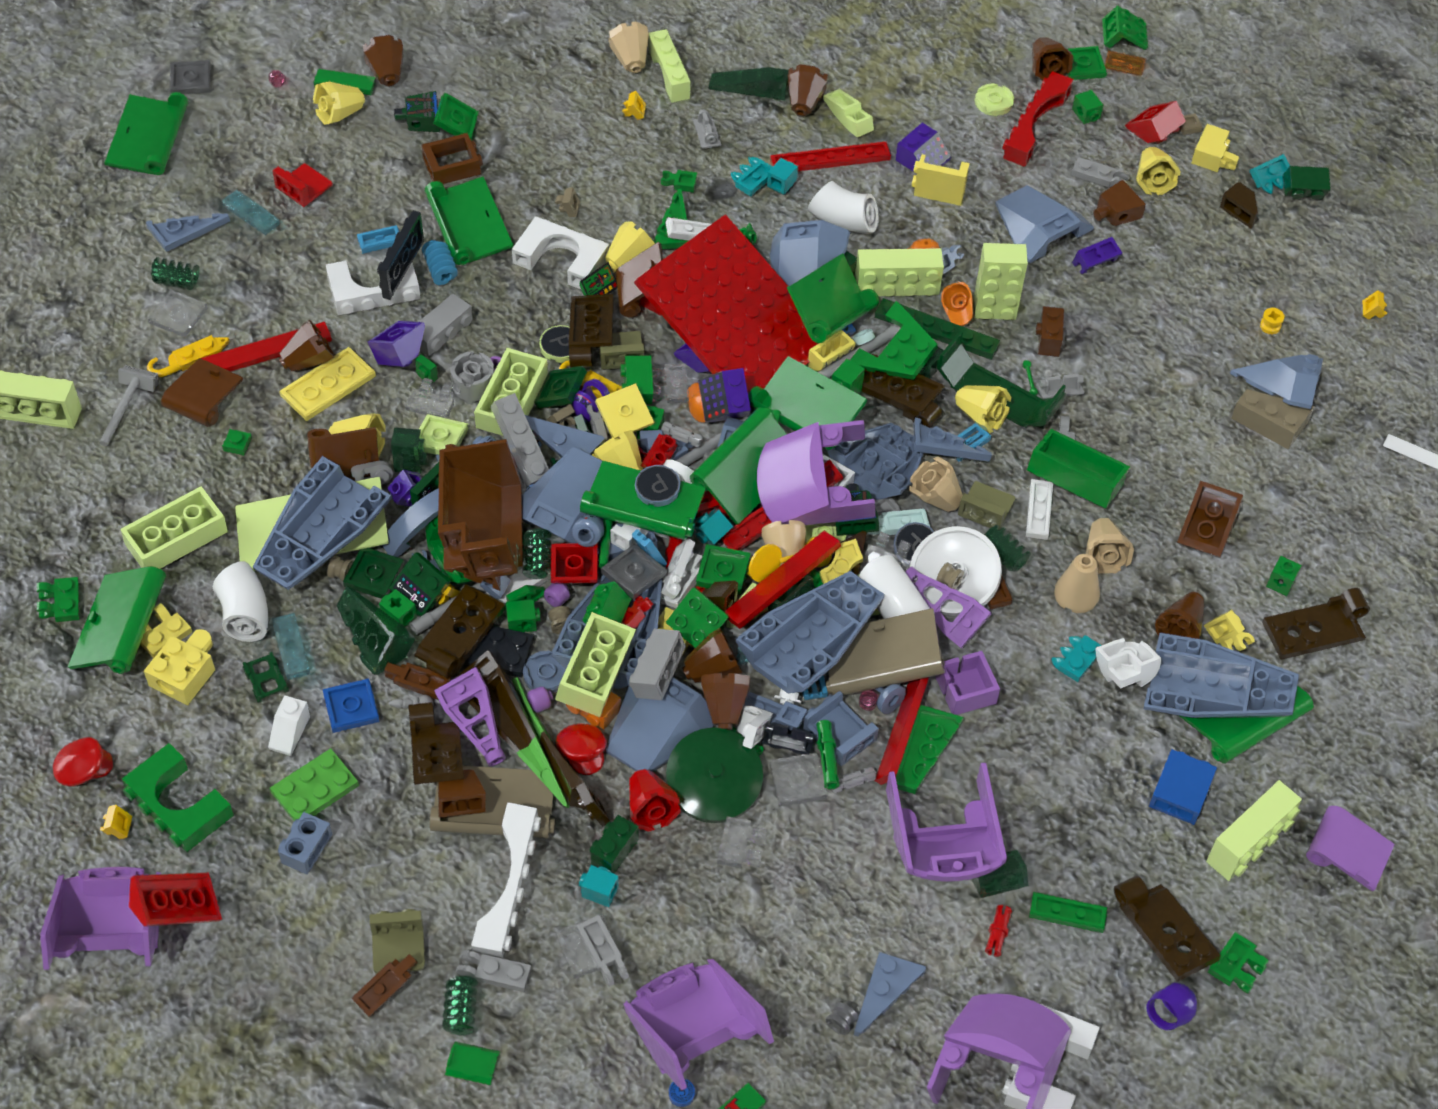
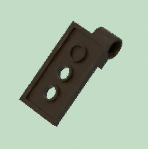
M613 294L571 296L569 327L570 368L578 366L592 367L591 347L612 346Z
M865 368L862 392L902 409L903 416L911 419L913 423L915 418L921 419V424L929 428L942 416L940 407L933 401L945 388L943 384L920 374L912 380L887 375V372H870ZM880 376L883 377V378H881V379H875V378H874V377H880ZM897 384H900V385H901V386H899V387H893V386H892V385H897Z
M466 584L419 644L414 657L426 662L427 669L446 679H450L452 676L455 677L503 613L505 604ZM470 610L479 612L476 616L471 617L467 615ZM457 627H464L466 629L465 632L460 634L454 632Z
M1351 588L1344 591L1340 596L1329 598L1325 604L1264 617L1262 623L1280 660L1364 641L1366 637L1357 619L1365 616L1370 611V607L1360 588ZM1309 626L1318 627L1320 632L1310 630ZM1288 631L1297 632L1299 637L1289 635Z
M433 702L408 705L414 785L464 779L459 727L455 722L435 724Z
M1137 875L1114 886V895L1120 904V909L1177 982L1220 960L1218 951L1167 888L1160 884L1148 890L1144 881ZM1166 927L1173 928L1176 931V933L1168 934L1165 933L1163 929ZM1179 946H1186L1191 951L1189 953L1180 952L1177 948Z

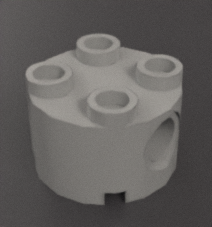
M465 352L458 355L453 360L452 367H450L454 393L468 404L479 401L494 374V366L491 359L480 352L479 355L474 354V352Z

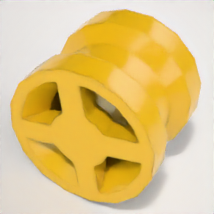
M1277 308L1266 309L1260 322L1261 330L1267 334H1277L1284 321L1283 312Z

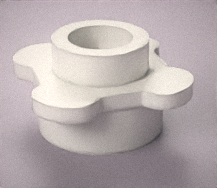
M780 689L779 696H774V698L780 700L779 704L782 705L786 701L792 704H801V701L797 700L799 695L797 692L788 694Z

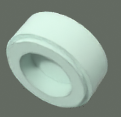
M869 328L855 334L853 340L856 342V345H862L871 341L875 335L873 330Z

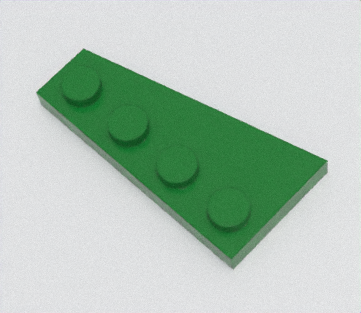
M920 705L896 775L898 790L916 794L962 724L964 717Z

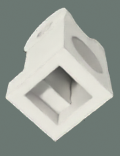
M616 524L611 529V543L625 551L633 544L637 545L632 537V533L636 529L645 536L649 530L626 524L620 527Z

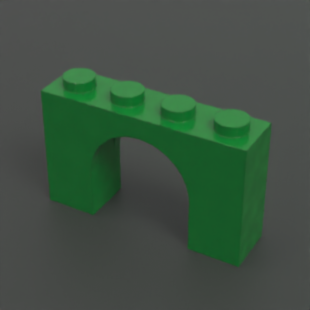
M168 743L122 778L125 786L123 792L131 801L135 799L139 803L138 807L145 816L151 815L154 818L155 826L161 832L166 831L170 835L168 837L176 848L181 846L186 852H189L231 819L234 814L231 804L216 789L212 790L193 806L183 810H171L159 803L163 790L188 770L185 758Z

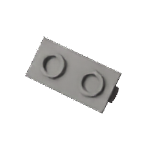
M705 109L700 110L698 119H693V123L701 148L721 146L713 118L710 117L709 112Z
M1078 373L1064 375L1063 380H1061L1060 376L1044 377L1037 384L1042 399L1053 398L1063 384L1066 385V396L1084 394L1080 384L1083 383V375Z

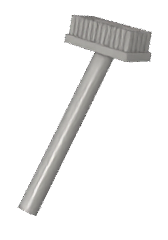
M127 365L118 369L119 383L129 386L99 441L101 445L108 446L137 388L155 391V388L158 386V373L135 367L132 368V366Z

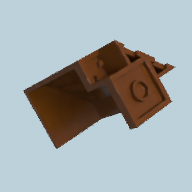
M507 439L460 447L454 444H447L445 449L439 450L438 535L444 547L443 569L451 573L454 570L464 573V578L480 584L482 581L490 583L492 588L501 591V576L517 574L518 567L523 566L522 482Z

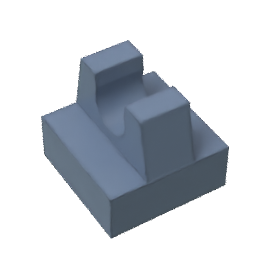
M662 430L640 431V448L647 450L648 453L658 434L662 435Z

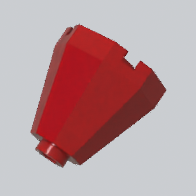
M643 769L636 771L629 778L631 821L639 826V829L650 832L655 830L654 825L660 823L661 828L666 827L681 813L679 807L680 799L677 793L655 773Z

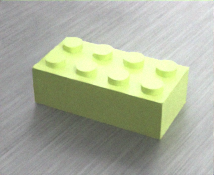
M983 243L973 298L974 318L1016 320L1028 264L1026 244Z
M941 248L858 250L855 279L861 291L872 289L878 296L939 295L944 269Z
M506 348L474 411L476 428L503 436L490 406L495 401L514 393L524 414L528 416L548 375L547 359Z
M0 370V419L74 429L82 407L73 381Z
M202 486L120 529L126 547L141 568L152 566L159 569L228 532L224 515Z
M592 612L559 684L555 700L600 717L632 643L636 629Z
M1278 780L1216 839L1206 862L1228 881L1235 875L1240 877L1248 868L1247 864L1251 860L1255 862L1264 852L1262 849L1266 845L1271 847L1278 840V834L1281 831L1286 833L1293 826V819L1300 812L1298 807L1302 798Z

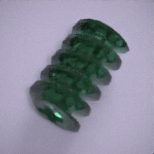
M159 257L154 259L151 267V277L155 284L161 283L162 285L177 286L180 289L186 288L187 290H192L195 287L200 273V268L197 264L192 270L191 263H187L184 268L183 262L180 261L176 267L175 260H171L168 265L166 258H163L160 263Z
M994 525L984 535L997 549L1001 564L1006 565L1008 571L1016 572L1027 563L1031 557V552L1027 551L1023 554L1025 546L1021 545L1017 548L1019 540L1011 541L1013 535L1011 533L1005 535L1007 532L1005 527L998 530L999 526Z
M536 528L526 531L523 535L522 573L525 577L544 579L548 576L547 571L551 570V531Z
M456 976L446 981L443 1005L445 1010H443L444 1019L442 1021V1027L445 1031L461 1036L474 1032V1027L470 1025L475 1023V1018L472 1015L476 1013V1009L473 1007L477 1003V999L473 997L477 995L478 991L474 988L478 985L476 978Z

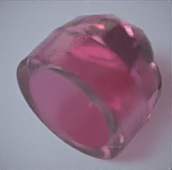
M273 70L268 75L269 82L274 87H281L286 81L285 75L279 70Z
M873 690L863 691L859 696V706L866 711L875 709L878 700L877 694Z

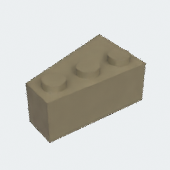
M1247 389L1236 403L1231 419L1289 450L1308 424L1315 406H1312L1311 409L1293 406L1283 402V398Z

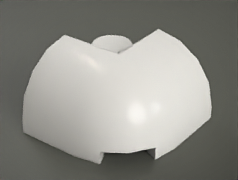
M1122 638L1096 648V658L1103 676L1108 682L1114 681L1120 688L1135 682L1142 687L1148 684L1160 669L1161 657L1143 641L1140 643L1125 642V639Z

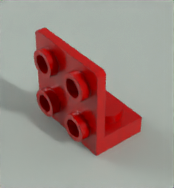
M306 163L291 173L279 166L272 170L275 187L303 207L333 186L332 181Z

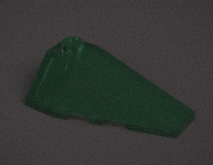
M766 67L712 73L708 89L785 101L789 70Z
M346 586L336 606L345 626L350 627L354 636L352 638L353 644L358 645L361 652L359 655L361 662L373 675H379L384 671L388 663L395 665L405 659L416 638L395 619L353 588Z

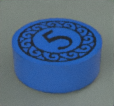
M684 1079L687 1086L684 1090H681L674 1081L669 1087V1099L675 1106L686 1107L694 1100L695 1088L687 1079Z

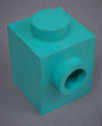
M780 158L768 172L767 187L785 194L797 181L798 166Z
M718 509L712 510L709 514L706 512L697 519L698 524L694 529L697 531V538L703 544L714 545L733 525Z
M591 865L588 872H584L579 881L581 897L609 908L619 887V876L611 873L605 867Z

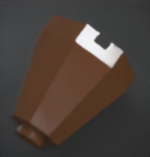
M384 35L370 39L368 46L365 43L363 45V55L368 67L380 84L389 87L394 86L400 81L404 56L402 40L399 38L394 40V36Z
M1047 37L1038 38L1033 43L1032 70L1042 81L1045 77L1048 78L1052 71L1064 75L1072 70L1073 55L1064 45Z
M800 64L797 65L795 70H793V67L789 69L788 92L791 110L796 115L805 116L813 111L826 91L828 75L826 73L822 75L820 69L816 66Z
M311 320L302 324L280 352L281 358H279V361L285 369L289 368L291 371H296L326 363L334 358L335 354L329 343L321 336V331Z
M721 628L711 632L684 659L686 666L682 667L688 680L692 678L695 683L701 682V675L722 673V675H728V673L742 674L741 667L727 643L728 641Z
M722 673L701 675V685L713 725H718V728L732 730V726L738 725L748 696L750 676L728 673V675H722Z

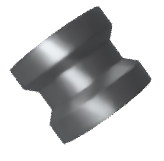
M837 1002L833 1008V1014L828 1015L825 1021L833 1031L841 1035H847L850 1031V1024L857 1020L858 1015L847 1004Z

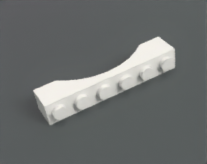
M507 803L502 830L511 851L510 876L506 888L496 905L477 921L471 945L473 952L503 958L504 952H509L512 936H509L510 928L516 925L518 912H515L517 902L521 903L524 888H521L522 879H527L530 864L526 863L528 855H533L535 841L532 840L534 831L538 832L541 824V817H538L537 808Z

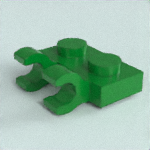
M78 577L54 579V585L47 582L37 583L39 599L54 598V604L47 601L37 602V612H39L40 619L55 617L56 622L80 620Z
M1235 932L1220 952V960L1210 966L1208 973L1229 987L1234 981L1242 991L1249 993L1254 986L1253 983L1256 978L1242 971L1243 967L1247 963L1254 972L1262 975L1269 960L1255 952L1256 944Z

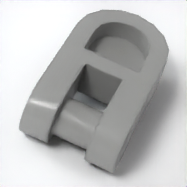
M375 461L351 468L355 481L380 477L382 485L388 483L393 477L392 468L386 461ZM370 473V477L364 478L365 474Z

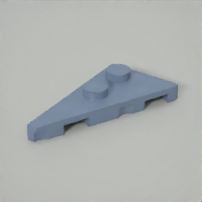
M879 952L854 1035L859 1037L862 1032H866L872 1026V1023L897 1001L900 995L906 993L910 986L919 977L924 975L926 966Z

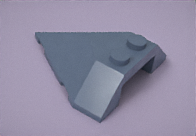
M1312 354L1297 355L1233 369L1230 371V374L1235 377L1242 376L1248 384L1271 396L1276 394L1282 396L1283 402L1289 405L1311 409L1317 382H1319L1323 359Z

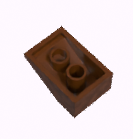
M1200 481L1177 543L1220 558L1243 502V495Z

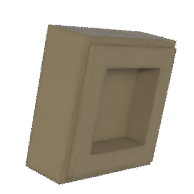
M1196 113L1183 115L1186 122L1179 126L1183 135L1202 132L1203 126Z

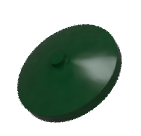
M704 728L688 734L674 747L667 763L666 784L677 793L680 799L679 807L685 814L702 822L724 823L742 816L754 805L763 783V767L755 748L750 749L742 746L744 742L743 736L724 728Z

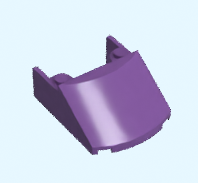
M864 420L819 425V422H816L765 444L758 462L757 487L763 510L772 523L781 521V524L784 525L789 524V520L801 521L805 525L875 517L874 499L851 501V494L847 488L843 486L827 487L822 448L836 446L840 442L865 439Z
M986 763L980 764L977 776L980 800L969 802L964 809L966 824L918 828L915 813L908 808H901L895 772H889L886 793L894 830L893 839L907 873L934 881H962L986 875L1006 862L1007 856Z
M102 867L78 871L79 876L64 879V875L58 876L40 933L44 970L50 969L53 957L67 958L75 951L129 949L137 955H145V966H151L154 950L158 948L159 926H143L129 908L130 878L134 875H149L144 874V869Z
M708 959L707 965L694 967V964L690 963L662 974L637 990V997L630 1004L627 1001L623 1004L629 1019L661 1073H666L681 1090L687 1088L683 1073L690 1065L689 1060L733 1037L747 1040L758 1033L768 1044L774 1042L765 1009L714 959Z
M1009 994L973 996L944 1035V1045L927 1085L932 1102L939 1103L951 1071L962 1068L972 1050L1018 1065L1019 1068L1014 1082L1020 1093L1030 1097L1026 1109H1043L1071 1034L1070 1027L1050 1009L1023 997Z

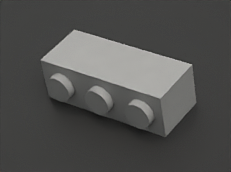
M451 294L419 322H424L425 330L420 351L429 357L435 351H438L449 339L454 338L462 328L468 326L473 320L471 305L455 294Z
M653 629L650 638L646 641V647L642 655L638 658L637 667L629 680L630 687L633 689L636 698L663 700L686 647L680 631Z

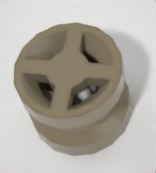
M337 555L333 556L327 570L328 577H338L343 581L354 561L349 559L342 560Z
M947 562L940 569L936 581L956 590L964 577V571L953 568V565Z
M558 606L549 611L548 616L552 622L551 630L553 633H561L568 616L571 614L569 607Z

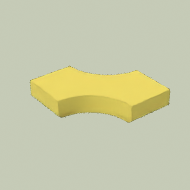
M856 539L840 543L841 547L835 551L832 563L820 571L823 584L851 571L854 566L863 562V556Z

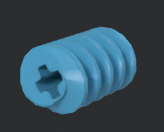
M436 240L426 242L422 247V253L433 281L436 285H445L458 274L448 245L445 242H438Z

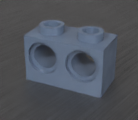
M303 812L301 817L293 822L291 833L287 839H283L279 845L278 853L281 863L308 875L332 836L330 823ZM310 830H313V831H314V832L311 833V834H305L307 831H310ZM297 850H301V851H302V852L299 853V854H292L293 852H295V851H297Z

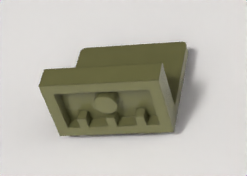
M641 332L613 333L612 346L599 347L601 369L620 368V364H624L625 356H644Z
M975 481L969 493L963 494L958 515L1000 531L1015 501V496Z

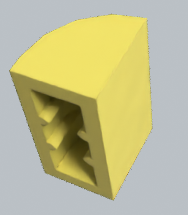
M843 330L839 331L823 343H819L809 349L808 360L810 362L808 367L815 371L822 370L854 350L856 342Z

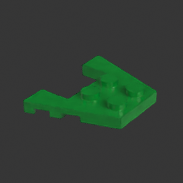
M896 301L885 314L886 320L901 328L879 357H875L859 348L850 360L870 372H887V375L914 380L938 349V346L931 336Z

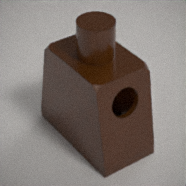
M1121 180L1101 193L1097 209H1094L1093 214L1098 221L1106 218L1111 225L1118 226L1142 219L1146 204L1124 180Z
M463 770L464 779L439 782V818L486 812V792L474 770Z

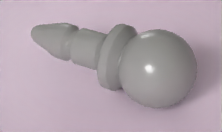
M421 695L419 697L412 696L411 699H395L389 701V705L395 708L402 707L408 709L410 704L433 702L434 708V701L428 695Z

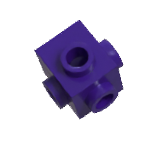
M402 470L389 485L388 490L392 495V500L397 505L412 506L410 490L422 479L420 474Z

